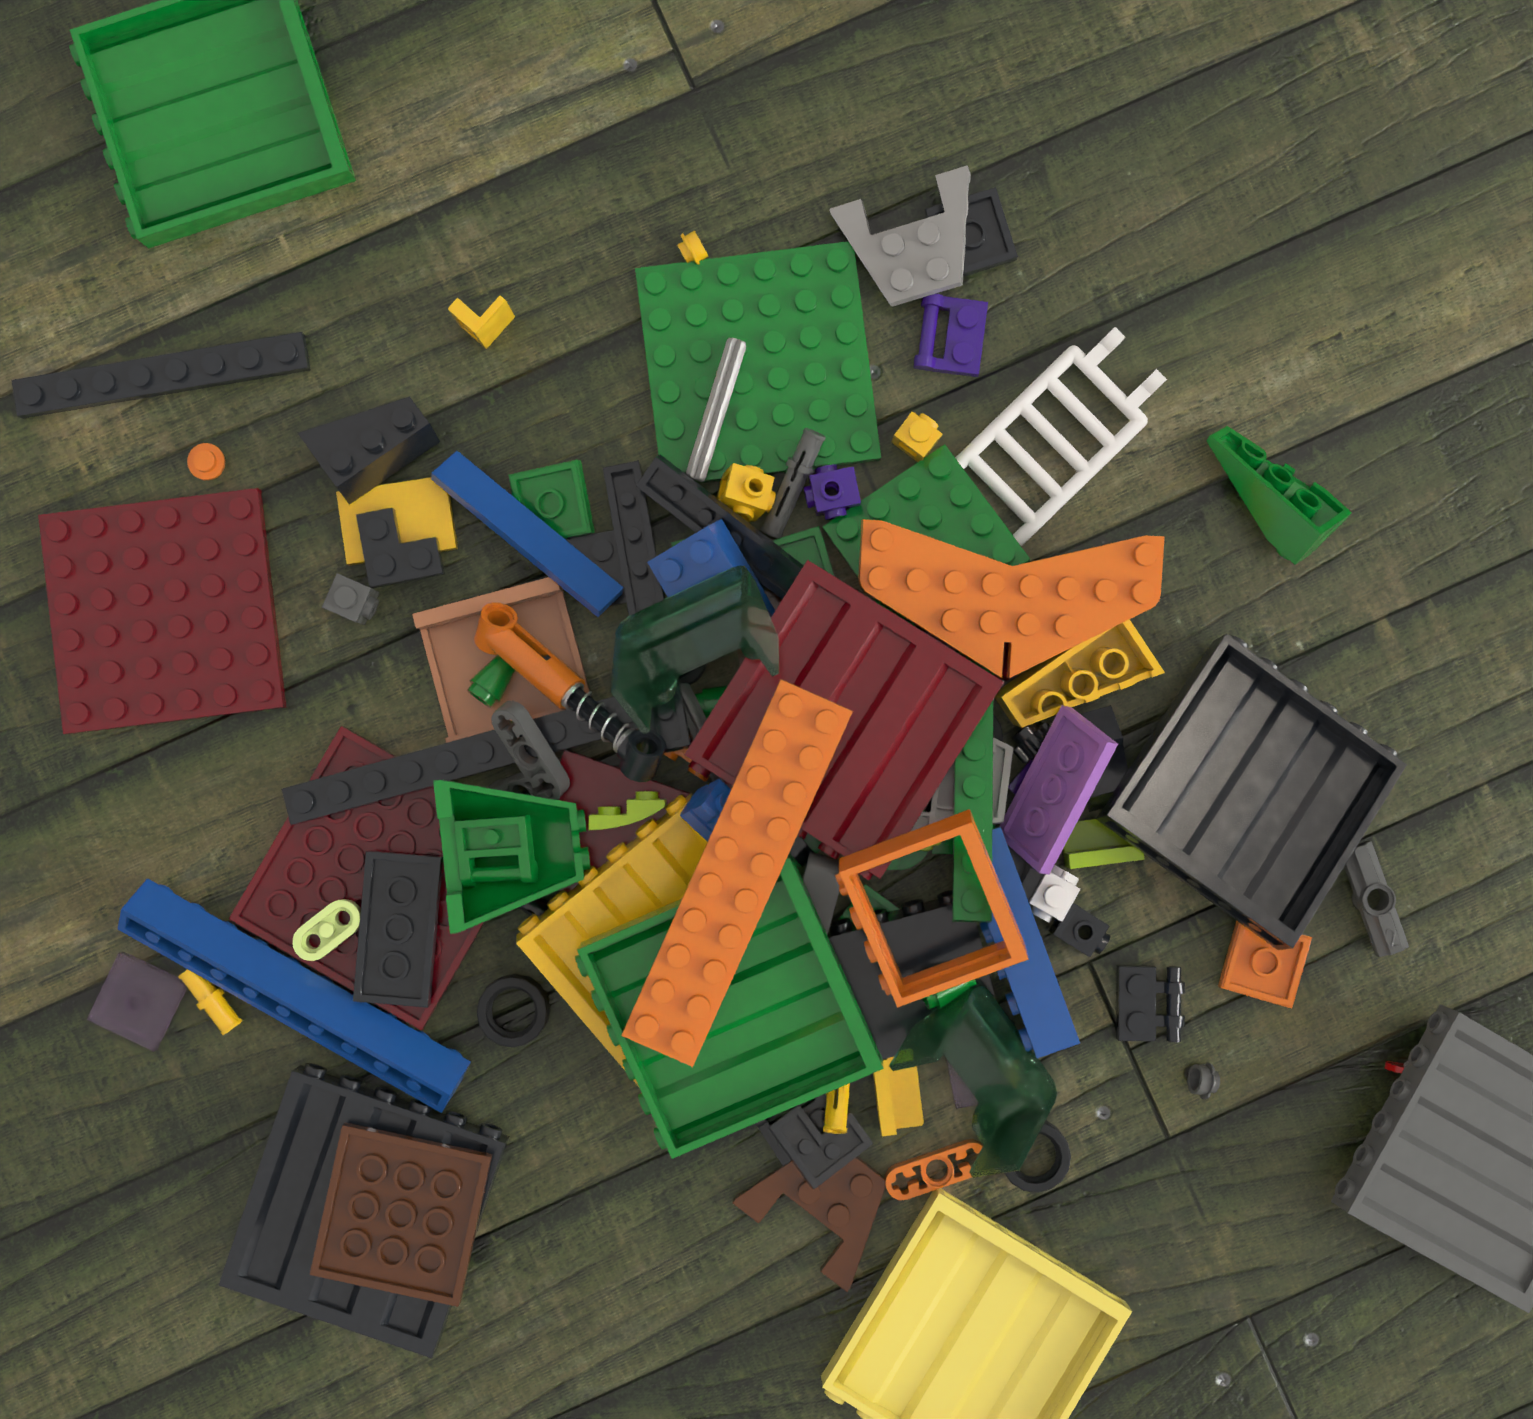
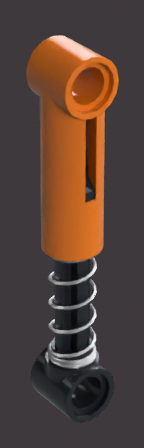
M492 602L486 604L481 610L474 637L476 646L485 653L500 656L559 709L566 708V710L576 711L577 719L580 721L586 720L591 731H599L603 742L613 743V750L621 759L619 764L621 772L627 778L636 782L652 780L657 773L666 747L662 736L654 730L647 728L635 730V728L629 727V723L623 725L616 719L617 713L610 714L603 708L604 702L598 703L591 697L592 691L588 693L584 691L585 681L517 623V613L513 608L502 603Z

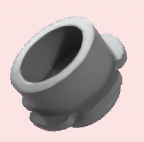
M1211 1063L1194 1064L1188 1073V1089L1190 1093L1200 1095L1201 1099L1206 1100L1210 1098L1211 1093H1216L1219 1089V1073L1215 1071Z

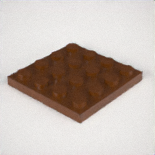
M344 1123L341 1128L310 1275L458 1307L461 1303L493 1154Z

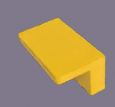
M499 296L481 317L458 298L448 308V311L458 325L485 349L492 344L515 317L507 301L502 296Z
M912 1051L883 1059L884 1069L873 1073L879 1127L882 1137L897 1135L896 1129L917 1127L924 1124L915 1053Z

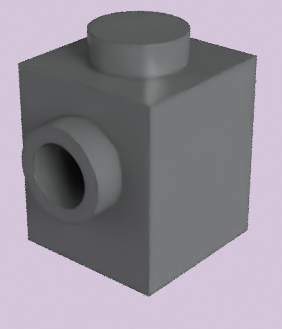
M337 573L322 608L365 625L367 620H370L377 610L379 591Z

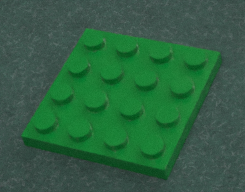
M945 444L861 500L860 505L846 510V516H838L823 526L824 532L857 578L859 574L861 521L863 519L882 520L1010 566L1030 562L1029 556ZM871 597V598L873 599V601H875V602L878 603L879 605L883 606V607L886 608L887 610H889V611H891L892 613L896 614L897 616H899L900 618L904 619V620L907 621L908 623L912 624V625L915 626L916 628L920 629V630L923 631L924 633H926V634L928 633V632L925 631L924 629L920 628L919 626H917L916 624L912 623L911 621H909V620L906 619L905 617L901 616L900 614H898L897 612L893 611L892 609H890V608L887 607L886 605L882 604V603L879 602L878 600H876V599H874L873 597Z

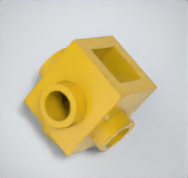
M733 463L723 473L716 498L747 522H755L765 512H770L774 504L776 492L772 490L775 477L764 474V471L756 466H742Z

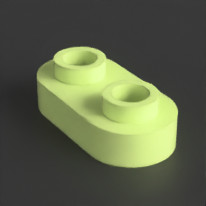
M340 899L330 903L295 932L293 948L296 954L307 961L319 960L328 955L359 930L360 907L354 901L348 899ZM341 911H346L350 915V921L347 925L339 921L338 916ZM312 934H316L320 938L321 942L317 948L309 943V938Z

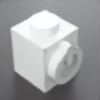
M1054 865L1049 875L1044 874L1031 899H1028V902L1033 905L1032 913L1050 923L1053 917L1063 921L1080 891V888L1076 887L1079 879Z

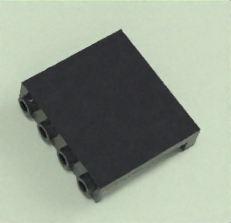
M953 890L942 892L937 895L938 899L924 903L922 899L907 901L901 905L902 909L887 912L886 909L874 910L902 977L983 948L976 922H952ZM848 918L831 922L828 931L829 940L882 1059L1003 1027L990 974L975 979V986L940 1010L937 1007L929 1010L922 999L897 1008L892 994L886 995L885 990H882L878 978L882 971L878 962L871 963L864 946V941L868 939L864 929L857 930L854 923Z

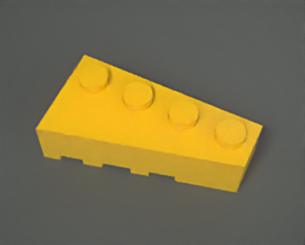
M1129 619L1031 667L1002 687L996 694L995 699L1012 724L1023 728L1057 715L1061 705L1075 707L1100 698V696L1119 689L1122 690L1135 685L1139 681L1150 677L1153 678L1165 672Z

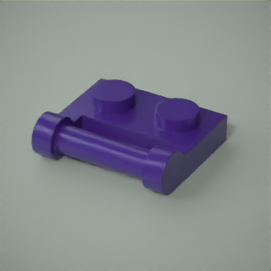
M940 294L923 297L921 306L924 307L920 346L918 355L914 356L913 367L925 371L978 377L988 302L946 297ZM939 310L949 311L943 359L933 357Z

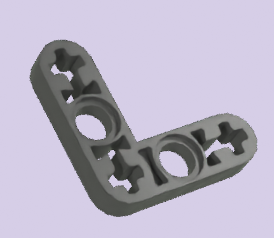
M515 701L505 702L493 713L491 718L492 725L521 772L496 780L487 788L522 794L518 788V785H522L530 792L531 796L558 800L570 786L568 774L527 709ZM524 745L533 748L538 758L530 756L526 752ZM543 781H545L546 783H549V784H546V785L543 787L541 783H542Z

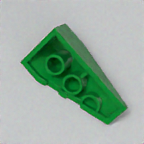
M1226 426L1206 440L1266 539L1276 548L1281 557L1290 560L1294 565L1315 551L1352 514L1349 509L1316 482L1308 486L1292 476L1295 469L1285 463L1281 466L1267 460V454L1263 448L1230 427Z

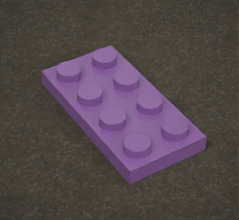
M1061 705L1004 816V822L999 826L1002 828L1007 845L1038 873L1048 875L1051 873L1118 746V743L1072 707Z

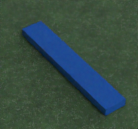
M456 451L431 473L432 481L597 617L623 594V586L460 452Z

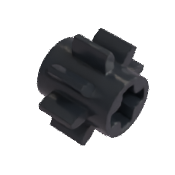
M1043 722L1040 726L1037 723H1033L1023 727L1012 737L1018 744L1013 748V752L1022 763H1027L1030 759L1034 760L1051 727L1047 722Z

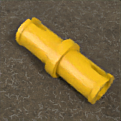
M188 969L178 976L199 1002L196 1004L200 1011L202 1009L205 1010L222 1035H225L243 1021L223 997L225 992L222 988L217 989L213 983Z

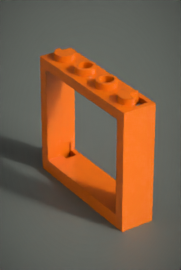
M970 809L839 858V873L835 874L839 884V891L842 896L849 895L854 906L849 908L852 921L857 930L864 929L868 939L864 941L868 958L871 963L878 962L882 974L878 975L882 990H885L886 995L892 994L897 1008L1029 960L1025 942ZM961 835L1004 941L902 977L858 873Z

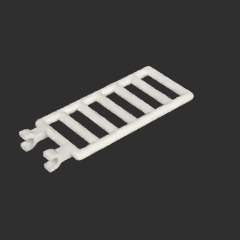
M1116 327L1087 355L1078 346L1072 345L1068 347L955 457L963 469L969 466L1024 522L1013 534L1020 546L1024 545L1147 425L1148 419L1138 407L1167 380L1156 369L1127 397L1097 365L1125 339V336ZM1073 363L1130 420L1115 436L1058 379ZM1046 389L1103 445L1089 461L1032 405ZM1020 414L1077 471L1062 487L1005 430ZM994 440L1051 497L1035 513L979 456Z

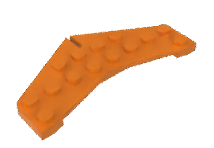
M863 519L861 521L858 581L865 593L1002 678L1004 642H1009L1006 678H1011L1156 606L1161 596L1165 537L1139 536L1010 566L882 520Z

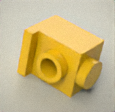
M911 412L894 434L891 443L919 462L928 455L943 434L937 430L938 424L924 413L918 416L916 413Z

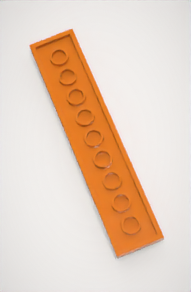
M780 679L621 1036L691 1067L694 1066L852 715V710Z

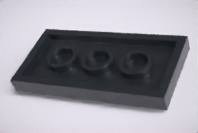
M366 851L353 994L354 1002L426 1008L430 1006L443 857Z

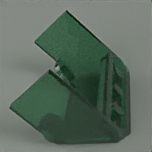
M735 566L628 616L617 627L610 692L643 734L650 732L651 707L657 704H665L674 697L678 687L679 676L741 648L746 658L751 660L760 659L772 677L779 674V637L757 583L747 567Z
M979 986L965 991L940 1010H935L916 1023L889 1064L892 1071L938 1062L942 1055H944L979 1102L973 1113L972 1128L984 1145L969 1171L973 1178L1019 1171L1057 1097L1056 1085L1051 1075L1040 1060L1036 1058L1032 1050L1026 1052L1019 1031L990 991L985 987Z

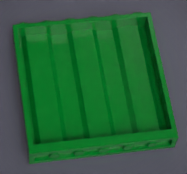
M159 0L70 29L74 44L69 45L70 52L76 65L82 67L85 76L84 79H81V86L85 96L89 101H93L96 113L92 114V120L99 135H104L107 148L103 149V154L109 168L115 170L118 182L114 183V188L121 204H126L130 216L125 218L128 231L134 240H139L148 249L356 181L298 0Z
M789 852L693 1067L621 1036L682 899L583 941L577 949L579 955L575 956L579 971L583 977L589 976L593 984L594 990H591L594 1004L599 1012L604 1010L610 1022L607 1025L609 1037L614 1046H621L626 1057L622 1060L625 1072L630 1081L636 1079L642 1092L638 1094L640 1105L646 1115L652 1114L657 1126L654 1128V1134L658 1145L662 1150L667 1148L671 1159L884 1069L882 1056L791 852Z

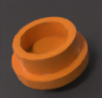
M202 443L190 451L187 465L195 477L201 480H213L223 472L225 456L217 446L210 443Z

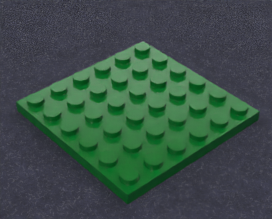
M849 241L704 259L699 261V265L695 261H691L689 263L680 262L635 268L658 455L661 454L686 474L728 338H736L746 343V350L706 479L703 482L696 481L697 483L721 481L723 473L733 463L742 466H756L767 475L785 473L788 469L786 465L788 457H793L804 428L812 429L826 436L812 466L815 469L832 464L840 466L881 460L856 257Z

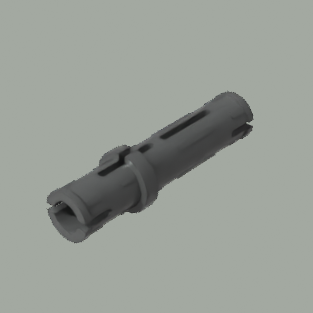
M804 428L793 457H788L786 465L788 469L776 493L774 504L760 528L762 532L775 538L783 536L784 529L796 506L807 477L813 475L815 468L812 466L823 441L826 439V436L809 428Z

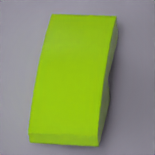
M637 791L636 799H627V814H621L620 807L618 806L598 807V814L589 815V830L616 828L643 820L666 807L667 799H658V791Z

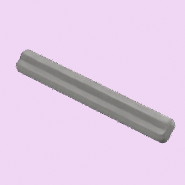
M728 338L686 470V475L695 481L703 482L707 476L746 350V343L740 339Z

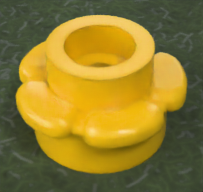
M695 231L686 236L684 233L681 234L683 242L677 246L687 263L695 261L699 265V261L709 257Z

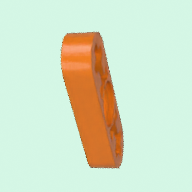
M967 1139L892 1165L885 1174L886 1189L897 1200L911 1199L982 1174L989 1165V1154L985 1146L974 1139ZM971 1148L976 1154H982V1156L977 1158L976 1166L971 1167L969 1162L957 1164L961 1172L954 1174V1167L948 1155L954 1153L955 1159L958 1161L966 1158V1150ZM933 1160H942L947 1165V1173L941 1179L935 1180L926 1174L927 1165ZM918 1165L922 1179L926 1183L919 1186V1181L916 1178L908 1181V1188L902 1191L898 1185H891V1183L896 1181V1174L903 1172L905 1178L916 1175L913 1167Z

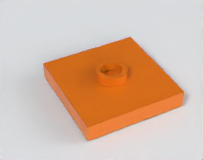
M1236 920L1218 987L1292 1009L1312 937L1302 934L1293 949L1277 950Z

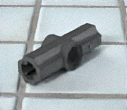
M1372 841L1358 843L1344 866L1353 891L1352 903L1360 911L1375 956L1382 957L1404 951L1409 945L1395 908V893L1386 883ZM1376 889L1380 894V901L1376 907L1370 908L1367 897L1372 890Z

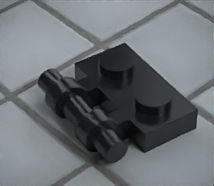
M1117 965L1116 1039L1118 1041H1156V1027H1166V1041L1181 1042V1028L1185 1027V1015L1181 1014V994H1185V982L1181 981V967L1167 966V980H1156L1155 966ZM1156 993H1166V1014H1156Z

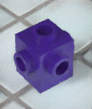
M836 464L818 467L815 469L816 474L809 476L810 485L803 487L807 508L814 507L816 516L825 515V520L846 516V510L861 504L854 467L837 469ZM834 489L837 495L829 496L825 493V490Z

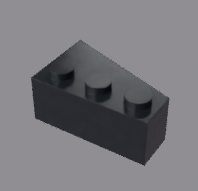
M410 396L298 433L349 505L440 442L432 426Z

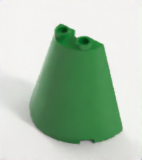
M445 780L433 781L437 819H439L450 934L464 931L584 880L583 870L590 869L588 847H580L579 832H586L584 809L577 810L576 803ZM530 814L534 856L539 868L538 881L536 883H523L522 880L479 882L475 887H463L459 874L454 821ZM518 855L475 858L477 867L519 865Z

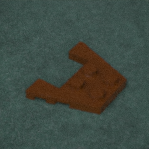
M857 1156L812 1190L793 1162L790 1161L761 1178L758 1183L746 1191L736 1195L732 1203L757 1223H760L781 1194L784 1193L842 1238L820 1270L825 1276L848 1292L853 1283L882 1199L886 1180L884 1176Z

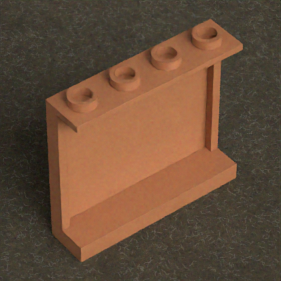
M550 577L412 614L415 627L420 630L448 733V737L445 738L446 743L495 730L492 725V715L507 701H515L523 705L533 719L566 710V708L559 709L516 670L501 701L495 702L491 708L481 703L467 691L472 684L469 680L497 656L483 652L476 646L474 641L481 610L486 604L492 602L502 603L513 608L517 613V623L585 681L584 691L586 693L590 692L563 588Z

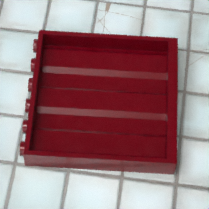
M807 560L684 755L692 759L688 765L690 768L708 778L711 772L722 778L723 782L731 789L780 679L852 710V715L798 832V836L804 840L808 833L820 840L821 843L818 849L837 860L841 854L843 856L850 855L912 830L1004 682ZM892 861L858 874L869 881L873 875L881 879Z

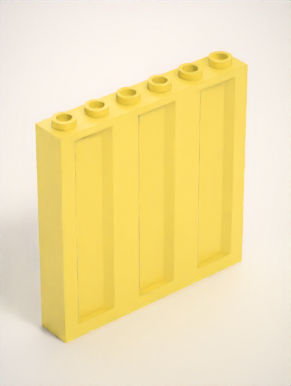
M940 1188L932 1191L822 1373V1388L825 1389L824 1393L834 1402L841 1405L847 1402L857 1408L856 1413L862 1419H1068L1131 1315L1132 1310L1123 1299Z

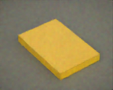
M431 477L377 485L350 505L340 491L336 492L346 563L349 566L365 563L356 514L387 508L395 509L401 543L437 537L441 552L458 549L450 495L432 481Z

